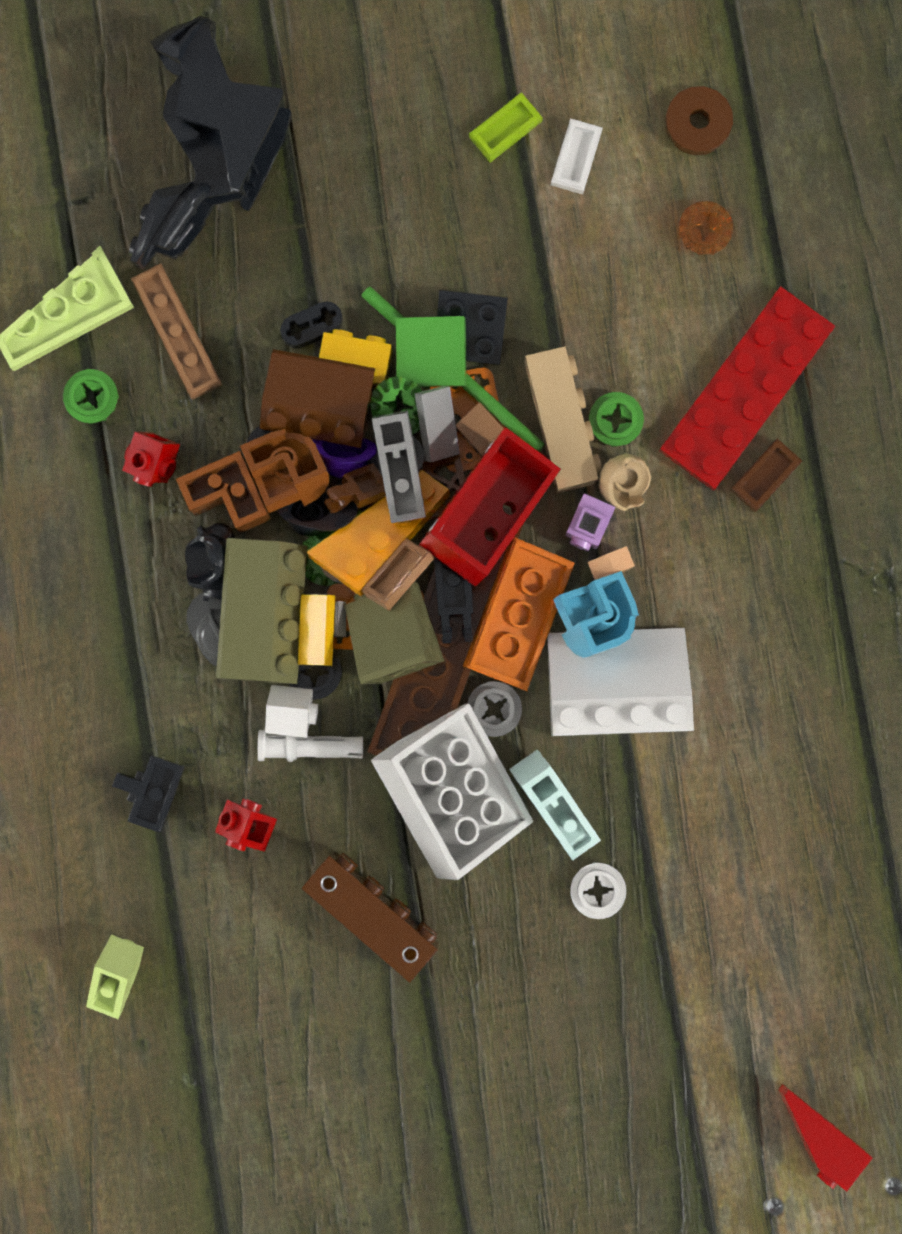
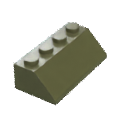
M226 539L216 678L297 684L301 595H304L306 545L281 541Z

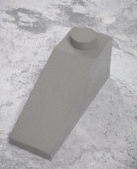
M408 410L374 416L372 422L391 523L425 518L424 501Z

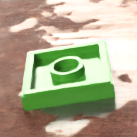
M466 317L396 318V376L411 379L419 387H466Z

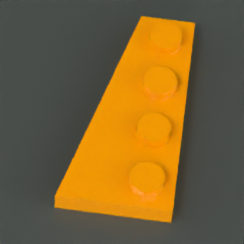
M422 470L419 472L426 514L425 518L391 523L387 498L385 496L355 517L350 524L338 529L307 551V555L359 596H362L364 593L361 590L406 538L411 540L450 496L449 489Z

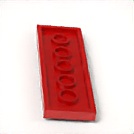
M780 286L659 449V452L714 491L836 326Z

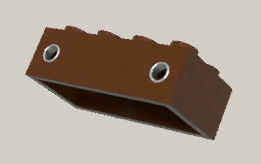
M333 852L301 889L410 983L438 951L437 932L424 921H421L418 925L409 917L411 910L397 898L390 901L382 894L385 889L384 886L371 875L366 879L355 870L359 865L346 853L342 852L340 855H337Z

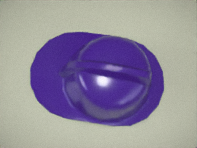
M364 438L361 448L312 439L328 474L337 478H343V474L368 465V460L374 457L377 452L375 443Z

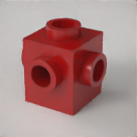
M134 432L131 444H129L125 451V463L122 471L133 475V481L144 486L153 487L154 483H168L169 478L176 469L175 459L180 444L153 432Z
M243 798L241 804L227 800L219 816L215 833L227 838L225 844L237 850L245 851L246 847L265 852L277 818L262 812V805L252 800Z

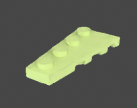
M101 246L91 253L92 256L81 266H76L68 274L69 277L55 289L49 290L43 296L44 299L32 310H27L0 334V349L13 371L134 308Z

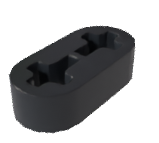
M325 301L286 318L281 324L280 329L282 339L291 348L299 349L322 340L324 332L333 333L334 329L340 330L343 324L340 308L333 302ZM328 311L330 315H337L332 318L333 324L331 326H327L325 322L317 325L313 324L322 319V312ZM297 324L298 328H303L310 325V328L301 332L302 338L296 340L294 336H287V334L291 333L290 326Z

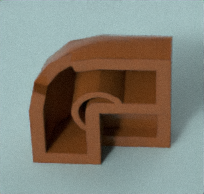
M285 429L240 445L268 513L299 500L306 506L318 499L325 492L329 484L327 469L315 443L309 436L305 437L301 434L287 433Z

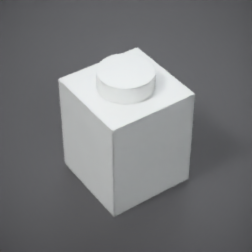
M271 685L266 704L265 733L307 738L310 724L316 725L318 704L312 703L313 689Z

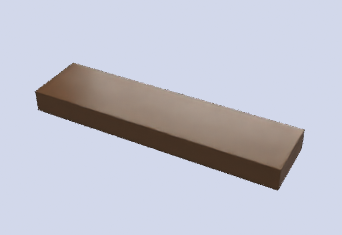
M160 263L132 277L131 280L191 399L194 400L222 386L223 384L162 264Z

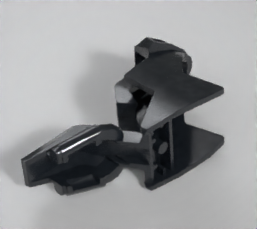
M198 16L191 21L173 26L150 41L166 69L178 77L167 91L163 117L193 164L195 179L194 182L154 191L150 203H146L143 206L140 214L142 227L139 236L133 237L129 248V256H132L130 261L142 270H144L157 252L175 260L179 256L181 257L205 227V222L211 214L214 205L240 201L243 209L250 211L284 142L292 117L291 110L280 107L284 96L282 89L230 81L215 40L216 22L205 16Z

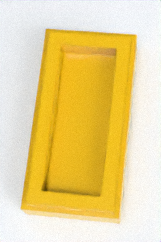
M301 595L298 665L332 666L335 595Z

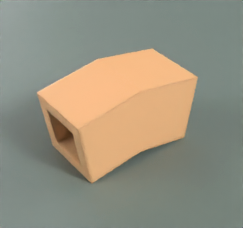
M627 546L588 562L595 580L620 571L625 572L635 566Z

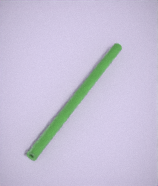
M368 287L363 292L361 297L394 327H396V318H405L372 287ZM466 373V387L462 388L476 401L480 402L506 428L540 452L546 444Z

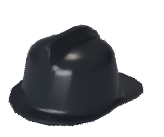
M327 487L325 492L312 503L304 506L302 501L299 500L278 509V513L284 520L288 521L289 526L296 533L311 537L318 536L325 531L341 529L350 524L357 515L358 507L352 501L344 509L331 513L324 503L325 500L329 499L326 492L331 487Z

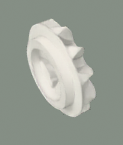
M592 863L582 867L574 876L570 895L575 907L583 915L593 919H605L617 913L622 907L626 898V885L621 874L612 866L603 863ZM595 876H598L601 886L613 888L608 893L602 894L601 906H598V901L594 895L583 894V891H588V889L594 887Z

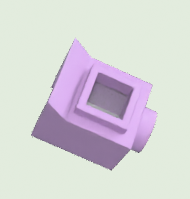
M583 494L565 535L571 538L570 544L585 551H589L590 547L597 549L616 507Z

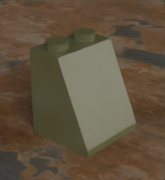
M414 582L390 611L370 600L364 594L362 596L354 595L355 601L345 604L360 684H383L444 662L417 582Z

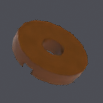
M705 86L690 87L679 92L670 102L665 116V129L669 139L671 138L679 150L691 155H707L715 151L728 139L733 125V113L727 99L717 90ZM694 114H702L707 118L708 125L700 129L695 128L690 123V117Z

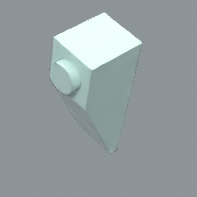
M538 749L509 769L572 860L601 841Z

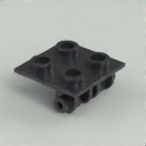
M439 290L437 317H466V361L500 365L508 297Z

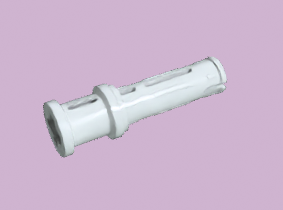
M259 730L258 761H264L265 758H286L288 762H293V760H297V757L363 759V736H307V738L267 734L265 730Z

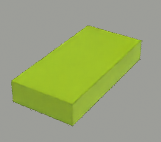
M521 92L470 132L469 138L491 163L539 125L543 117Z

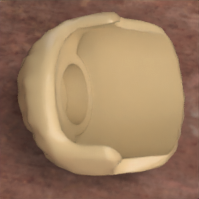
M629 453L618 455L609 459L603 465L599 472L598 487L603 498L610 505L616 507V509L626 511L630 508L639 507L644 504L642 496L650 485L651 474L649 467L639 456Z

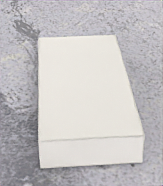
M570 118L551 186L583 195L602 133V127Z

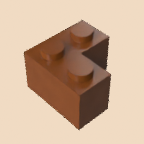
M240 451L176 479L189 510L195 516L225 503L233 524L240 533L272 519L245 457Z

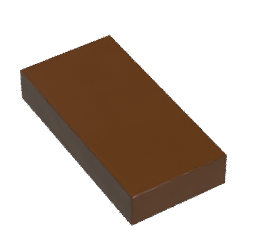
M777 438L735 483L730 491L750 509L757 512L801 464L802 460Z

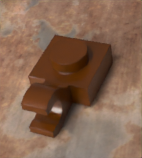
M374 463L343 474L342 485H337L327 490L326 493L329 499L325 500L324 503L331 513H336L344 509L352 501H354L358 509L379 501L386 496L383 477Z

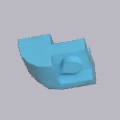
M622 571L594 580L587 586L560 594L553 599L567 630L561 636L574 654L582 658L618 647L629 640L635 628V619L639 615L636 602Z

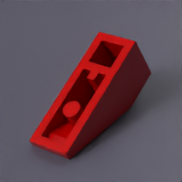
M782 1084L778 1090L811 1161L820 1170L817 1173V1177L832 1189L839 1185L847 1192L873 1157Z

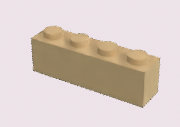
M566 346L526 355L524 365L543 442L546 444L547 458L561 468L553 480L556 494L595 485L598 481L597 475H599L602 467L599 455H592L589 442L594 441V435L590 421L584 422L581 409L586 408L582 388L576 389L573 376L578 375L574 355L568 356Z

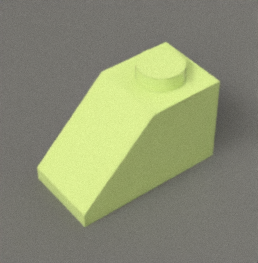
M114 935L110 936L94 966L86 1007L119 1019L137 975L144 947L128 939H122Z

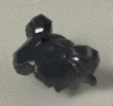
M216 523L206 528L200 525L197 527V537L186 545L187 581L190 586L203 590V601H209L210 596L222 600L226 539L235 538V535L231 528L224 523Z

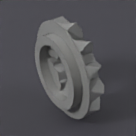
M491 681L481 684L471 693L467 702L470 704L487 736L498 737L509 733L517 726L521 718L522 704L518 694L512 687L502 682ZM485 696L494 703L504 699L507 700L500 709L505 721L502 722L500 718L497 719L494 715L486 717L484 720L481 718L488 709L484 699Z

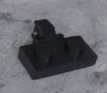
M151 755L146 771H137L135 778L117 773L112 787L129 792L127 801L134 803L127 822L161 833L185 766Z

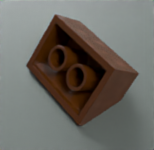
M273 349L262 397L259 429L268 431L285 429L287 433L301 434L315 440L361 448L368 428L375 368Z

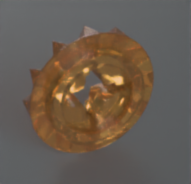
M701 201L694 203L683 212L680 218L679 238L682 239L686 249L696 252L699 256L703 254H716L727 246L732 237L733 222L731 216L725 208L715 202ZM708 216L709 228L713 229L715 233L710 232L702 241L701 231L696 229L695 226H701Z

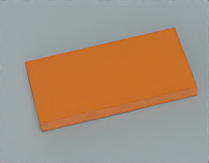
M514 537L506 549L462 667L527 691L558 610L553 599L564 593L575 562Z

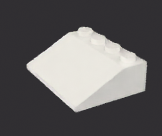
M685 628L634 630L630 636L631 638L620 646L585 658L575 655L567 646L561 636L565 632L548 634L551 736L694 731L693 700Z
M469 703L458 707L400 739L371 759L372 764L438 879L459 880L533 822Z

